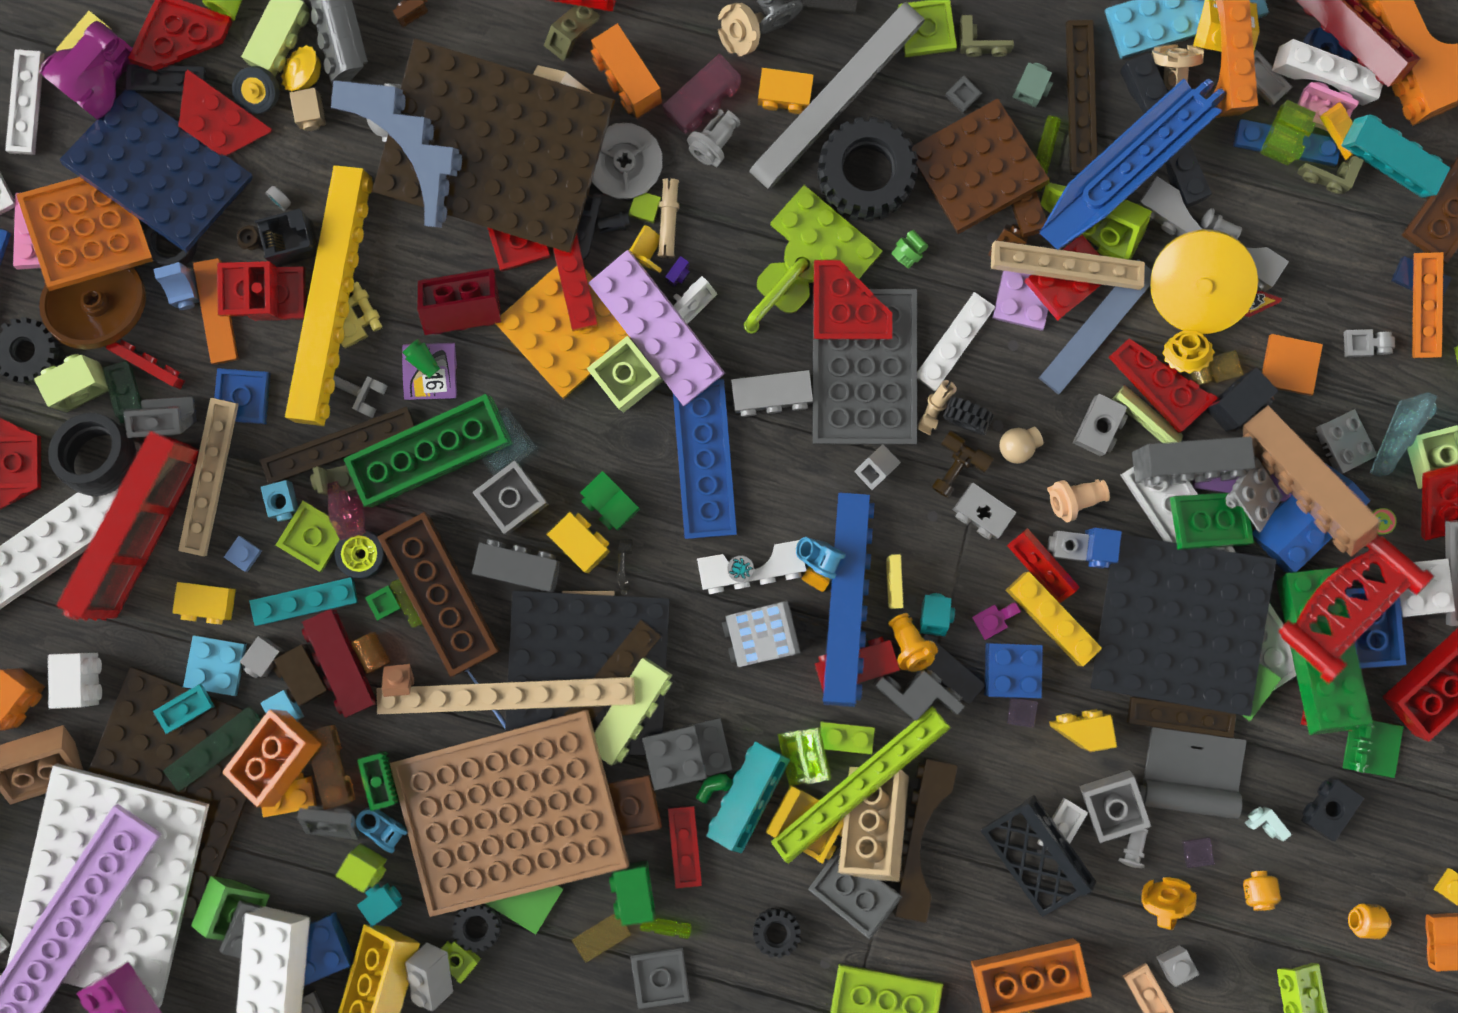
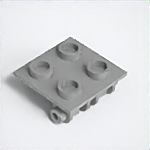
M1355 409L1315 427L1317 430L1315 434L1318 436L1321 444L1327 443L1322 449L1329 448L1331 451L1325 454L1326 457L1333 456L1329 458L1332 467L1341 474L1378 456Z
M1255 458V469L1247 471L1246 476L1239 477L1232 487L1233 490L1226 496V504L1231 508L1242 506L1258 532H1261L1283 496L1259 459Z

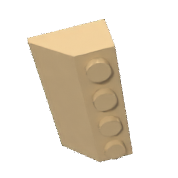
M849 767V775L859 767ZM902 770L897 772L844 817L839 873L873 880L899 881L909 776Z

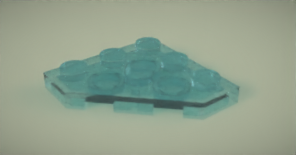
M1426 392L1399 401L1370 473L1380 477L1389 475V473L1394 471L1402 455L1414 443L1416 436L1428 419L1430 420L1435 414L1437 405H1435L1436 395Z

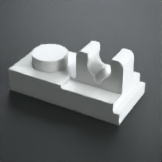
M701 276L683 294V297L678 294L673 296L677 301L674 308L688 324L717 293L709 282Z

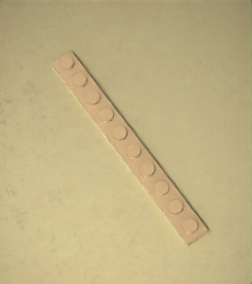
M633 677L411 687L410 695L384 697L382 688H377V714L635 704Z

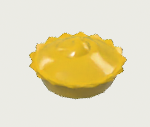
M305 45L304 47H299L287 59L286 65L283 67L284 73L281 76L283 79L282 85L285 86L286 90H306L319 79L321 61L312 46Z
M1186 330L1169 338L1168 342L1164 345L1165 349L1162 354L1165 356V362L1169 363L1171 368L1190 374L1207 368L1209 362L1213 361V354L1215 352L1212 349V344L1203 334L1197 331Z

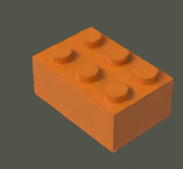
M618 23L591 40L593 61L600 72L605 70V75L608 78L607 83L614 93L619 92L620 102L628 114L633 113L637 119L662 103L660 87Z
M269 709L222 773L257 807H275L321 746V743L287 711Z

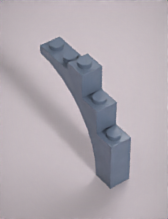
M333 80L331 107L355 113L371 120L387 131L402 147L413 164L421 184L425 226L442 228V222L446 221L447 209L444 207V197L449 193V181L446 180V176H457V170L460 171L462 156L459 155V150L451 147L429 145V140L433 139L434 134L431 120L424 117L401 115V110L403 111L405 108L403 90L397 87Z

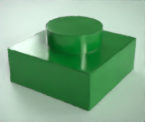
M390 585L365 597L377 621L402 609Z

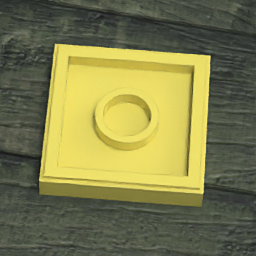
M890 555L886 558L889 609L903 608L901 555Z

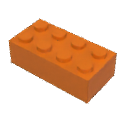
M1074 938L971 961L983 1013H1021L1092 997L1080 944Z

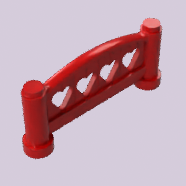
M1377 535L1376 538L1366 545L1369 548L1368 552L1357 556L1332 573L1310 597L1297 622L1287 621L1278 631L1286 643L1322 673L1320 677L1328 684L1348 665L1340 656L1407 589L1417 596L1435 577L1429 570L1423 571L1383 536ZM1370 564H1377L1381 569L1385 583L1366 580L1362 573L1363 571H1369ZM1353 581L1361 582L1368 601L1348 597L1345 594V589L1352 588ZM1341 598L1345 601L1350 618L1332 615L1328 612L1327 607L1334 605L1335 599ZM1318 616L1326 617L1333 636L1311 631L1310 624L1316 623Z

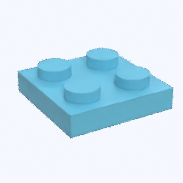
M194 635L192 637L183 687L192 689L198 684H202L208 692L237 696L243 667L240 660L245 655L247 644Z

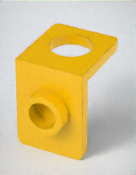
M644 225L630 251L643 267L660 273L662 269L650 261L659 245L660 235L649 226Z

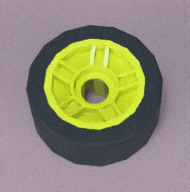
M363 529L352 530L343 535L335 549L336 563L341 571L350 577L360 579L370 578L379 573L387 560V555L377 538L379 535ZM361 549L366 553L363 559L356 556V553Z

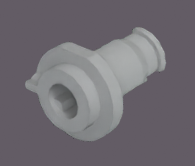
M720 109L717 117L710 121L702 133L692 132L687 138L691 154L700 162L706 165L712 164L717 168L724 159V153L721 149L732 136L735 127H739V119L729 110L724 115L723 110Z

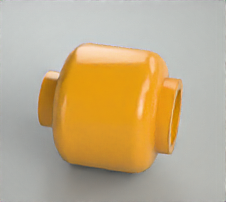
M1267 871L1251 872V878L1244 880L1245 901L1248 906L1253 907L1254 911L1275 909V905L1281 900L1276 877L1268 876Z
M1358 904L1349 913L1348 924L1359 938L1382 939L1391 928V919L1386 909L1381 905Z

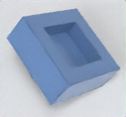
M238 536L224 558L244 572H248L262 550L242 536Z

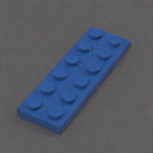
M724 379L716 380L685 406L681 404L673 393L685 539L737 535Z

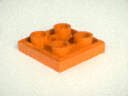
M1270 334L1262 373L1279 390L1312 396L1323 344Z

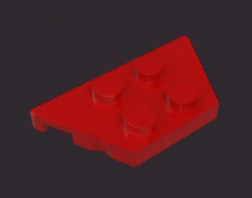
M187 69L185 72L179 119L180 128L217 154L225 156L273 131V129Z
M0 418L1 510L41 488V436Z

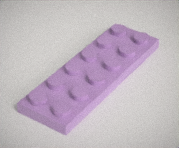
M630 250L625 251L589 282L595 293L683 406L691 402L725 374L720 365Z

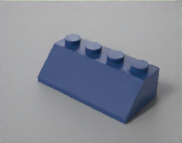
M1326 464L1365 506L1370 502L1353 481ZM1293 495L1274 510L1261 532H1258L1256 528L1252 531L1253 539L1272 559H1276V564L1284 572L1289 573L1297 572L1332 538L1328 532L1323 533L1314 522L1316 519L1310 513L1305 514L1296 504L1298 500Z

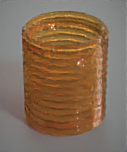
M371 632L350 645L356 657H358L357 659H359L361 666H363L365 674H369L391 661L386 651H384V646H382L376 632Z

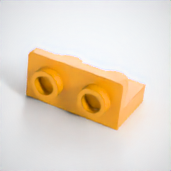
M300 773L275 807H261L263 817L299 811V808L308 809V806H317L312 776L304 777L303 773Z

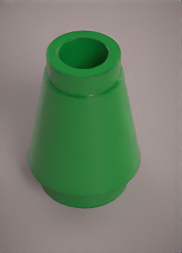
M419 339L402 352L406 356L405 360L428 378L441 369L425 342L421 343Z

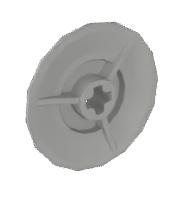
M616 123L607 127L592 183L604 194L617 199L635 198L646 193L657 182L662 170V151L656 138L645 128L632 123ZM624 157H628V161L631 164H626V167L622 168L618 160L622 161Z

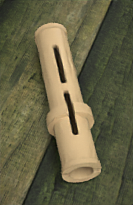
M668 178L663 179L662 201L659 202L661 224L658 257L667 258V256L668 258H674L676 212L679 210V203H677L679 180L671 178L670 181Z

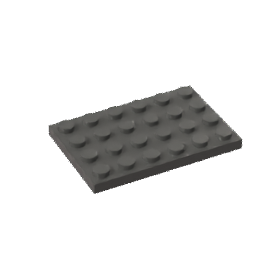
M813 289V312H814V289ZM869 289L892 312V340H813L812 444H917V289Z

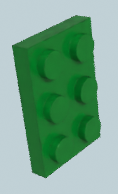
M1228 493L1182 495L1170 498L1178 550L1253 544L1250 518L1242 506H1236L1235 508L1227 506L1226 496Z

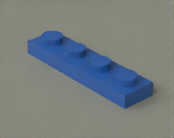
M1243 119L1238 121L1233 147L1333 167L1337 165L1340 153L1332 137Z

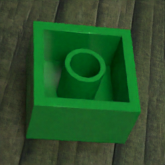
M648 860L629 863V867L615 870L611 873V877H609L611 892H616L617 899L614 903L616 920L621 919V926L654 921L656 911Z

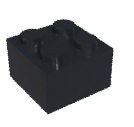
M1255 368L1241 375L1206 411L1226 432L1232 429L1237 431L1254 417V413L1270 406L1275 401L1272 396L1278 390L1258 368Z

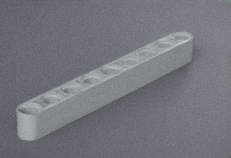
M907 2L903 3L750 169V173L767 189L772 188L925 22V19Z

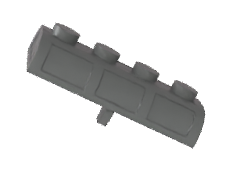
M310 0L312 22L318 30V46L323 50L325 58V72L329 74L332 85L333 80L350 82L364 67L363 64L368 63L352 0Z

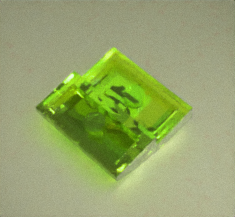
M820 727L778 734L782 755L790 759L785 769L789 786L832 779Z

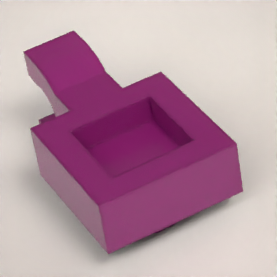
M1014 602L999 611L994 604L972 616V619L982 637L986 640L1008 628L1004 620L1021 611Z

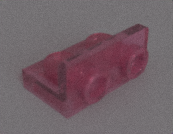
M338 481L328 483L329 520L340 541L364 534V506L360 496L349 498L347 491L341 489Z

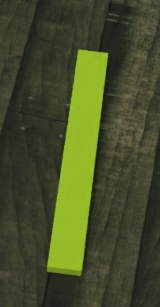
M933 706L929 708L917 721L910 724L774 838L771 843L783 860L789 864L948 731L950 726Z

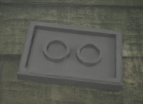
M839 847L808 890L871 940L903 896L882 880L839 873L841 847Z

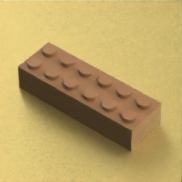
M1269 406L1243 425V437H1252L1254 456L1260 460L1268 475L1271 476L1273 474L1280 481L1278 482L1280 488L1287 495L1291 493L1298 500L1296 501L1298 507L1305 514L1310 513L1316 519L1314 521L1316 526L1323 533L1328 532L1334 538L1333 543L1341 552L1344 553L1346 551L1352 557L1377 537L1380 520Z

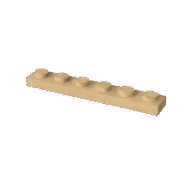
M994 241L992 244L991 269L1138 290L1144 287L1145 262L1002 241Z
M210 398L178 551L207 556L238 403Z

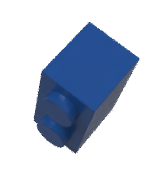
M1101 528L1085 530V534L1089 535L1087 558L1084 561L1089 562L1088 567L1104 569L1109 568L1110 564L1118 563L1122 531Z

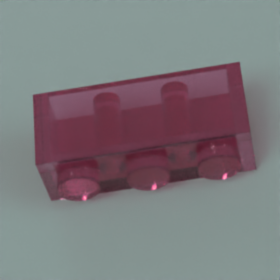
M719 53L663 104V111L684 134L689 130L694 131L703 122L702 118L708 112L713 114L721 106L722 103L720 101L727 95L729 97L733 96L739 90L741 75Z

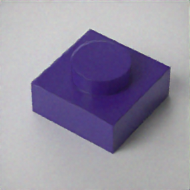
M680 256L665 276L666 282L673 287L678 282L682 284L690 274L688 270L689 262Z

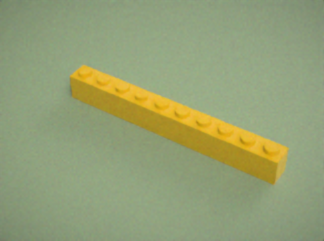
M333 167L285 418L295 423L325 426V420L330 414L329 399L330 394L333 393L335 388L334 373L335 368L339 366L340 362L338 352L340 343L343 342L345 335L343 326L345 318L349 314L348 300L354 288L353 274L359 262L358 248L364 236L362 227L364 218L368 215V196L373 189L372 177L363 168Z

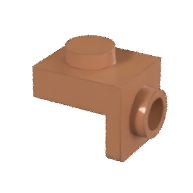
M410 664L384 666L383 696L410 695L411 685H414Z

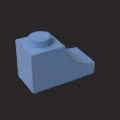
M179 262L154 269L156 280L163 287L170 305L179 308V310L193 308L194 303L200 302L196 278L192 270Z

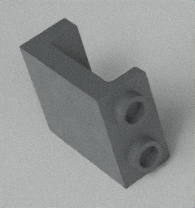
M193 396L144 399L141 401L140 409H127L124 411L128 438L148 436L150 431L161 435L181 434L197 422Z

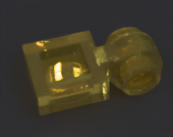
M1236 350L1213 356V361L1210 362L1207 368H1203L1200 372L1194 371L1191 373L1193 381L1203 385L1212 382L1211 376L1213 375L1216 383L1242 376L1243 371Z

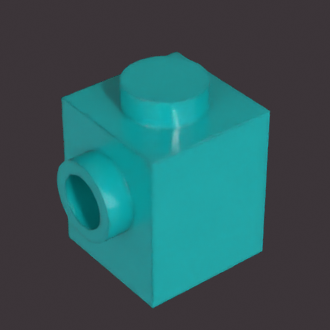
M939 593L925 595L921 608L919 633L946 636L949 623H953L955 617V608L951 607V598H947Z
M387 883L380 887L379 884H376L374 888L365 892L367 898L357 904L372 927L402 905L400 901L402 897L394 886L390 887Z

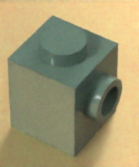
M1028 62L1013 98L1036 108L1041 97H1047L1053 83L1049 81L1052 72L1047 71V67L1042 64H1031Z

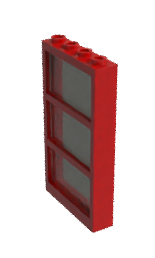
M152 431L149 432L57 604L58 607L64 609L63 614L77 621L79 618L86 621L89 618L95 621L98 618L104 621L107 618L117 619L195 473L199 455L198 449L180 440Z

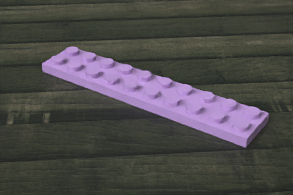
M118 803L112 807L1 975L0 1013H43L160 837V832Z

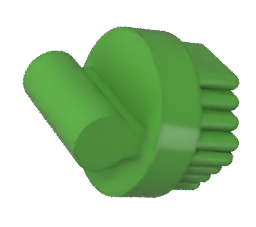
M911 230L906 238L901 237L896 243L897 247L892 251V255L906 268H910L914 262L918 263L923 257L922 252L927 250L928 245L915 230Z

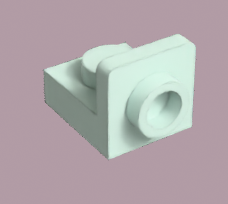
M1267 807L1254 809L1248 815L1249 819L1245 822L1253 830L1262 823H1265L1262 828L1272 839L1276 837L1284 841L1291 836V833L1272 809Z

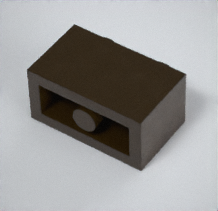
M301 644L274 659L276 664L274 670L280 680H285L289 688L286 690L293 703L297 702L298 706L305 705L329 691L323 680L324 674L315 663L312 652L307 644Z

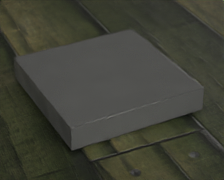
M683 947L631 954L638 1009L689 1002L691 1000Z

